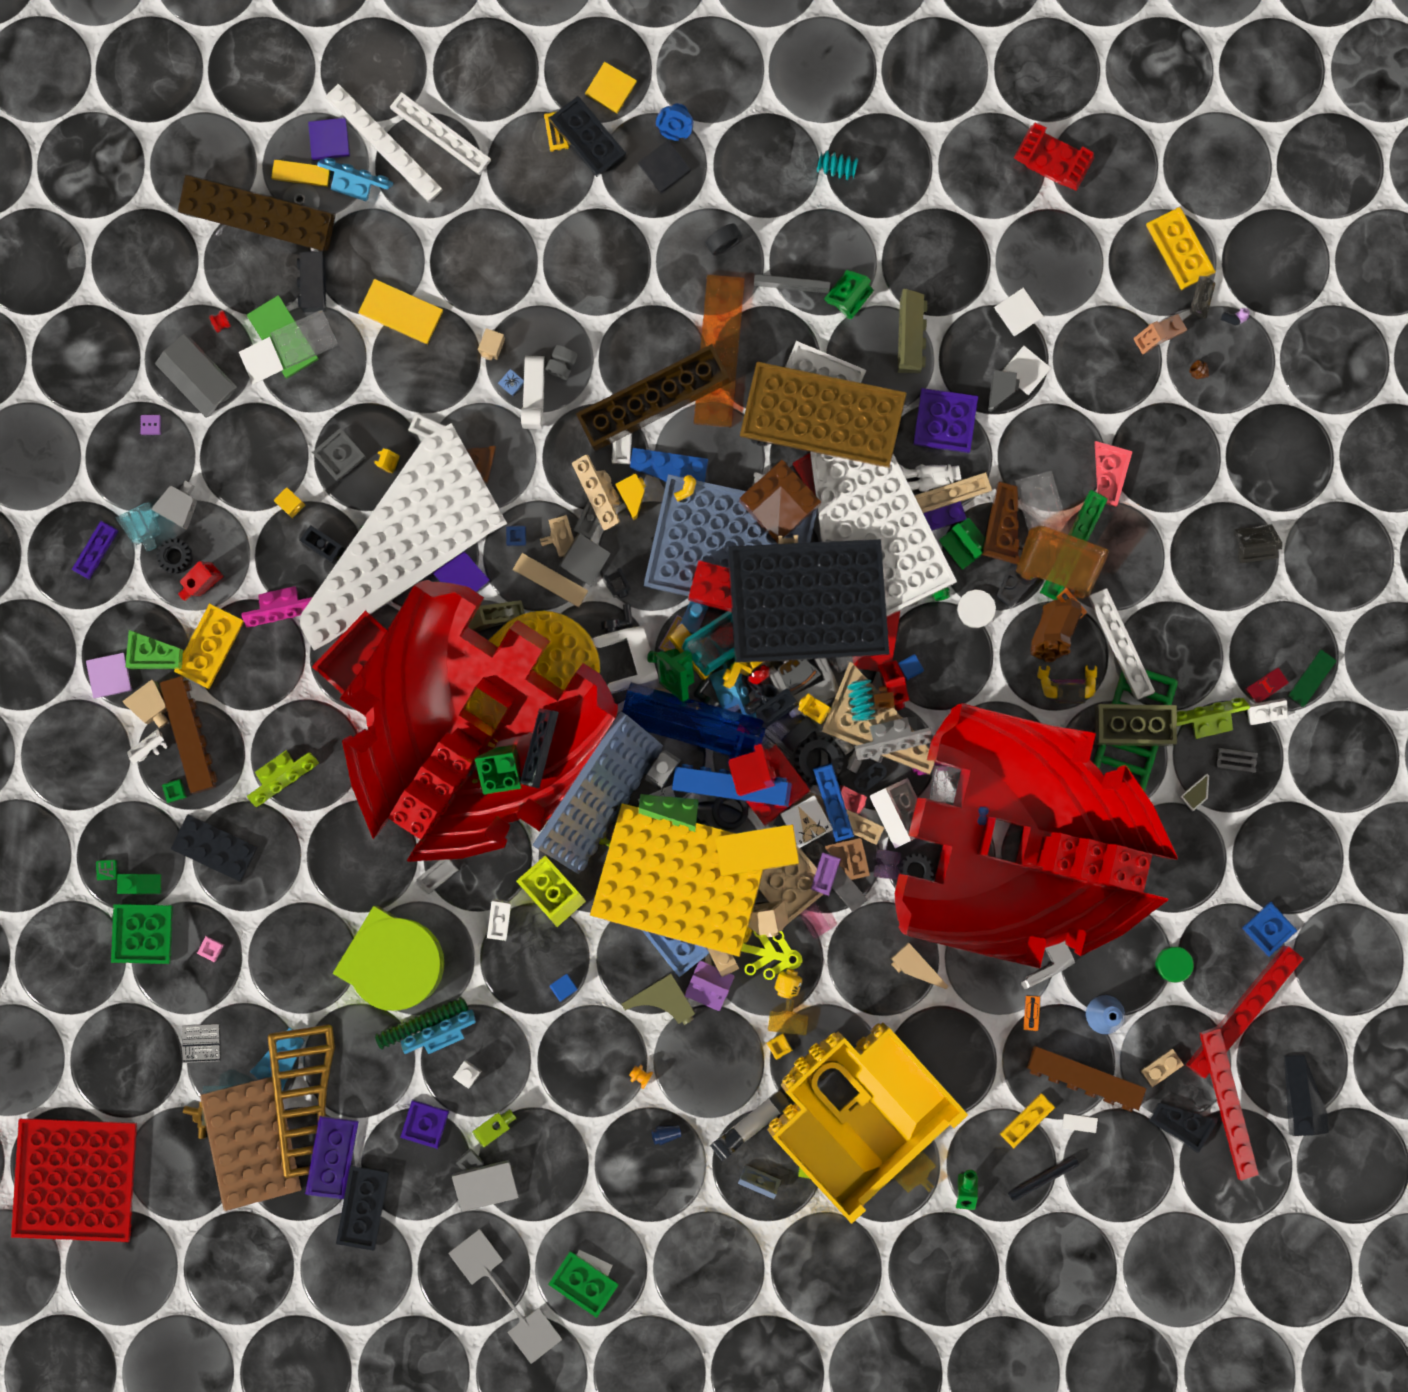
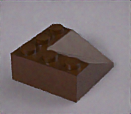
M783 460L739 498V503L777 544L778 536L785 538L821 504V501Z

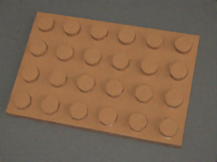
M272 1076L200 1094L224 1211L301 1191L299 1176L285 1178L283 1175ZM286 1118V1119H285L286 1130H289V1128H288V1123H287V1118ZM287 1138L288 1149L291 1150L293 1149L291 1138ZM295 1157L290 1158L291 1169L297 1168Z

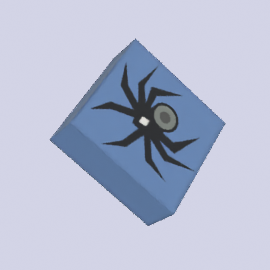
M510 369L498 384L511 396H514L523 386L524 380Z

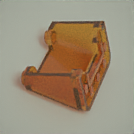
M1037 526L1029 530L1016 572L1027 580L1039 577L1071 589L1074 597L1085 599L1091 594L1106 562L1109 550L1045 526Z

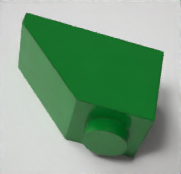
M118 874L117 894H161L162 875Z

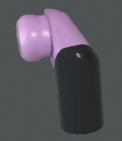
M1241 308L1235 314L1224 311L1220 320L1232 325H1239L1247 321L1250 311L1247 308Z

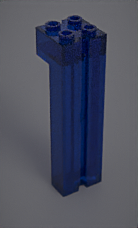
M632 682L627 690L622 710L624 714L647 732L730 755L729 760L755 752L754 746L762 744L766 728L762 727L764 723L762 719L692 699L682 702L671 693Z

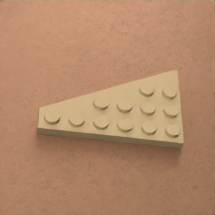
M849 662L822 732L857 746L873 742L869 726L902 719V717L894 708L875 710L874 704L869 708L876 711L871 714V717H875V719L867 721L852 720V717L856 714L851 713V709L856 706L850 705V701L854 698H850L848 694L853 691L848 690L847 686L852 684L851 682L866 680L867 678L853 663ZM868 683L866 686L872 687V690L868 691L867 694L873 695L868 701L874 702V694H879V691L871 683ZM919 745L906 750H898L881 755L929 775L935 763L927 760L929 752L927 745Z

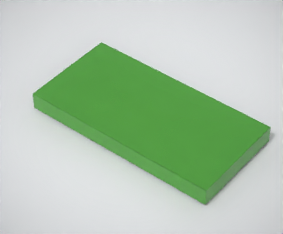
M279 295L247 314L248 319L260 338L264 340L270 337L284 369L282 373L286 379L319 360Z

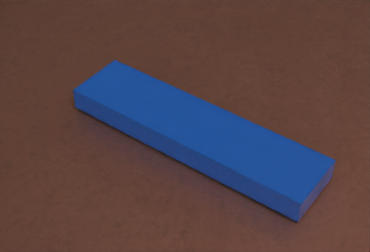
M832 763L813 768L830 825L833 828L835 841L854 837Z

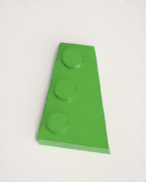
M129 630L126 668H182V649Z

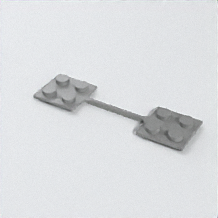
M480 1229L448 1253L471 1284H474L483 1276H488L517 1314L519 1323L507 1333L531 1364L562 1340L539 1308L529 1316H522L491 1274L492 1269L501 1263L503 1259Z

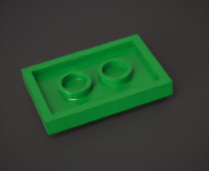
M570 1250L548 1285L597 1318L619 1283Z

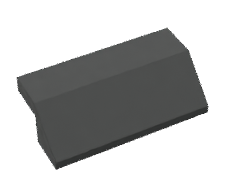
M186 333L167 347L155 363L205 418L211 416L218 404L228 400L237 388Z

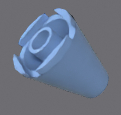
M1102 995L1091 1000L1086 1009V1018L1089 1026L1094 1031L1100 1034H1111L1122 1026L1125 1019V1011L1120 1001L1116 998Z

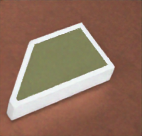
M1205 774L1180 796L1181 800L1191 811H1194L1208 799L1209 775Z

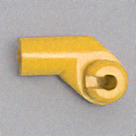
M685 476L683 479V489L674 493L677 502L694 493L696 479L693 476Z

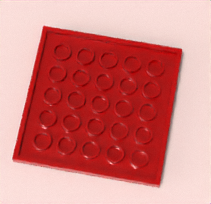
M19 1118L11 1238L129 1242L137 1123Z

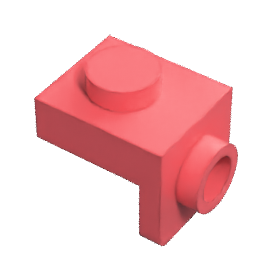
M840 785L846 809L860 814L865 807L867 796Z

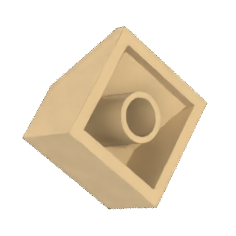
M778 901L754 905L748 927L759 935H767V937L778 935L789 923L785 902Z

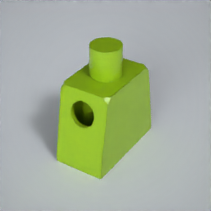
M510 1109L502 1115L496 1113L474 1129L472 1133L483 1148L510 1129L508 1124L514 1121L516 1117ZM495 1122L500 1124V1128L494 1130L492 1124Z

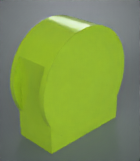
M373 906L333 974L351 984L359 996L370 1005L383 1010L398 1011L417 1006L434 993L443 975L444 956L439 941L427 927L410 919L397 918L383 908Z

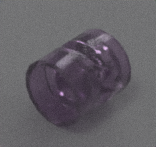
M877 850L875 860L878 862V865L874 867L873 877L898 880L899 868L897 865L900 864L901 853Z

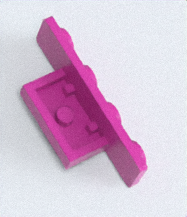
M296 586L258 594L260 609L242 613V618L246 627H252L301 616L313 597L299 600Z

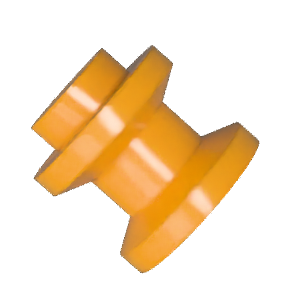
M640 1064L639 1067L635 1066L629 1074L632 1077L630 1081L634 1082L637 1080L641 1083V1088L644 1089L653 1072L646 1073Z

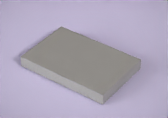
M509 1160L452 1174L461 1212L519 1198Z

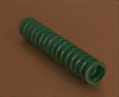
M459 997V1000L454 999V1002L451 1003L450 1001L448 1005L443 1004V1007L440 1008L438 1006L436 1010L431 1009V1012L427 1011L425 1015L415 1016L413 1020L409 1019V1022L404 1021L402 1025L399 1023L397 1027L392 1026V1029L388 1028L386 1032L376 1033L375 1039L379 1048L383 1050L385 1046L395 1045L397 1041L401 1042V1039L417 1034L428 1027H433L446 1019H451L462 1012L468 1011L465 999Z

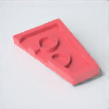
M1095 441L1097 493L1108 498L1106 504L1117 507L1132 451Z

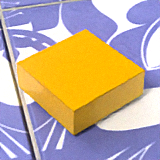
M783 1033L766 1042L776 1060L793 1051Z

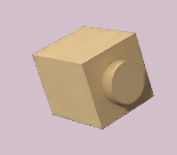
M486 328L478 348L479 353L482 354L481 357L487 360H492V358L498 360L505 341L504 334Z

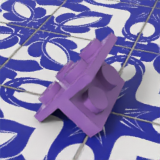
M699 961L685 992V997L720 1011L729 992L734 975L728 974L721 977L716 967Z

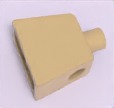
M154 680L149 681L122 701L146 724L154 721L159 728H162L169 723L164 715L167 708L163 693L158 683Z

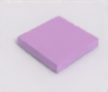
M125 653L86 661L94 699L132 691L129 671L125 667Z

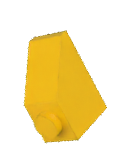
M634 474L615 485L632 519L636 520L645 495L644 488L646 485L642 477L638 478Z

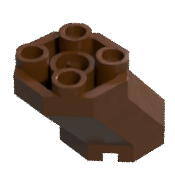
M1060 599L1053 600L1043 606L1042 618L1031 642L1032 656L1041 660L1044 659L1045 662H1054L1057 658L1071 652L1070 640L1082 612L1081 603L1073 599H1066L1064 603H1061Z

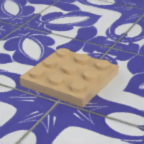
M798 846L799 864L764 869L759 885L760 892L769 903L785 902L789 923L823 895L822 893L810 890L817 868Z

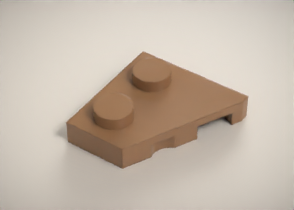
M862 838L825 846L832 856L841 858L839 866L851 880L870 876Z

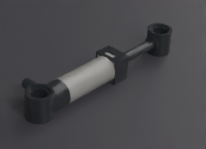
M827 1069L818 1079L820 1081L824 1080L836 1069ZM777 1090L750 1114L716 1139L710 1147L721 1161L725 1160L774 1118L782 1114L784 1109L790 1105L788 1100L791 1097L786 1092L782 1094L780 1090Z

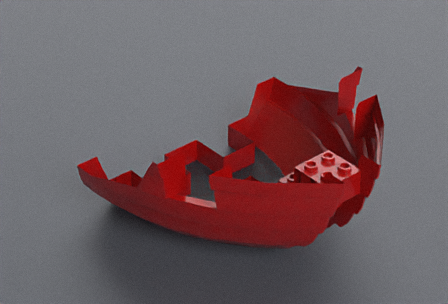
M430 580L421 581L414 585L370 659L340 697V700L361 714H366L368 730L364 729L353 737L350 735L344 738L342 744L351 786L370 834L374 839L390 819L419 838V842L407 859L408 862L463 859L505 848L508 840L505 837L511 826L508 823L519 819L541 832L603 739L618 712V705L614 703L613 696L606 682L598 672L583 663L575 672L566 689L562 690L533 670L550 640L517 619L507 631L499 647H497L468 627L484 597L467 586L446 582H431ZM477 688L508 708L496 729L465 710ZM542 708L559 712L540 788L522 784L521 789L483 794L477 767L470 777L468 776L476 764L475 757L496 747L516 744L522 777L538 710ZM489 742L495 744V747L488 746ZM478 779V782L472 783V780Z
M961 703L951 709V713L937 730L931 741L927 756L928 761L961 770L953 806L927 798H917L908 835L943 845L935 881L932 882L899 874L894 893L899 929L906 936L1040 969L1045 948L1060 944L1066 940L1065 944L1075 949L1074 952L1077 955L1082 956L1124 935L1167 902L1168 898L1144 893L1152 856L1177 860L1178 857L1154 805L1127 766H1120L1115 771L1105 773L1104 776L1100 769L1090 760L1096 733L1050 726ZM980 807H987L989 809L985 825L977 823L980 817L978 811ZM996 820L1024 827L1016 863L987 856Z

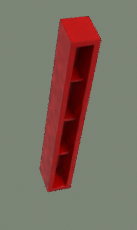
M1283 946L1218 1024L1217 1027L1221 1029L1226 1052H1228L1304 959L1289 946ZM1201 1045L1185 1065L1199 1077L1205 1079L1210 1072L1203 1045Z

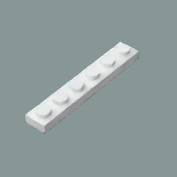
M402 92L390 106L391 110L478 175L490 163L491 159Z
M1107 588L1090 595L1088 598L1136 701L1154 694L1155 690Z

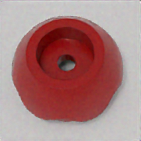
M764 664L761 668H757L748 675V681L752 684H759L769 677V667H766Z

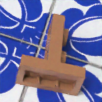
M1176 314L1164 321H1156L1150 324L1133 339L1141 353L1145 354L1155 346L1187 331V328L1179 314Z

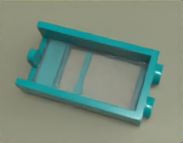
M730 611L686 638L683 643L682 649L692 653V661L705 676L735 657L732 612Z

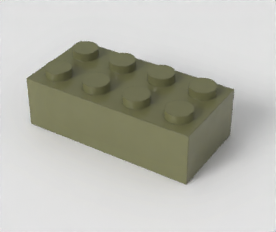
M1098 704L1095 707V745L1174 746L1177 744V705Z

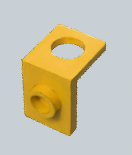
M287 487L274 499V502L291 518L305 506Z

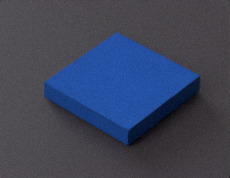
M1272 902L1264 906L1242 927L1268 957L1298 931Z

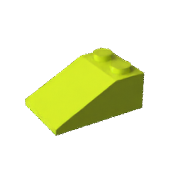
M546 856L540 859L517 880V883L556 927L586 902Z

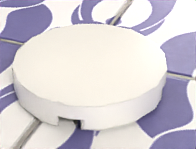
M982 590L968 591L961 597L957 607L961 621L972 628L986 626L992 621L996 611L993 598Z

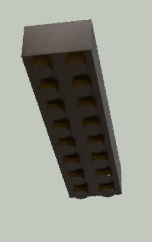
M185 175L178 212L321 251H328L336 214L193 175Z
M711 344L576 413L591 446L597 451L731 383Z

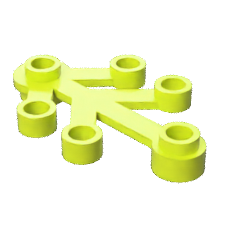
M755 931L754 935L760 939L765 949L743 944L741 950L763 956L753 964L745 966V973L747 975L755 974L756 970L774 959L782 961L772 969L767 968L764 970L763 975L767 980H772L777 973L786 968L797 969L802 963V956L798 951L790 949L782 931L779 932L782 934V938L776 940L773 936V940L779 943L784 953L776 952L766 935H757ZM790 956L796 957L795 963L789 962ZM748 966L754 967L753 973L747 972ZM771 970L773 976L771 978L766 977V971Z

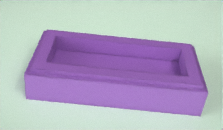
M822 853L810 890L829 896L841 858Z

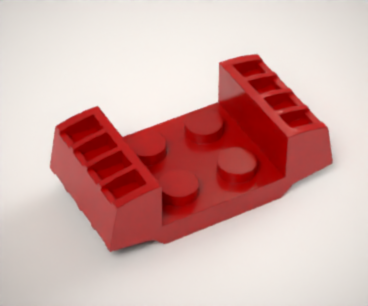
M1033 123L1018 148L1014 159L1044 177L1077 191L1094 160V153L1083 146L1079 151L1045 133L1047 129L1045 126Z

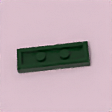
M1319 650L1287 697L1302 708L1305 707L1337 660L1323 650Z

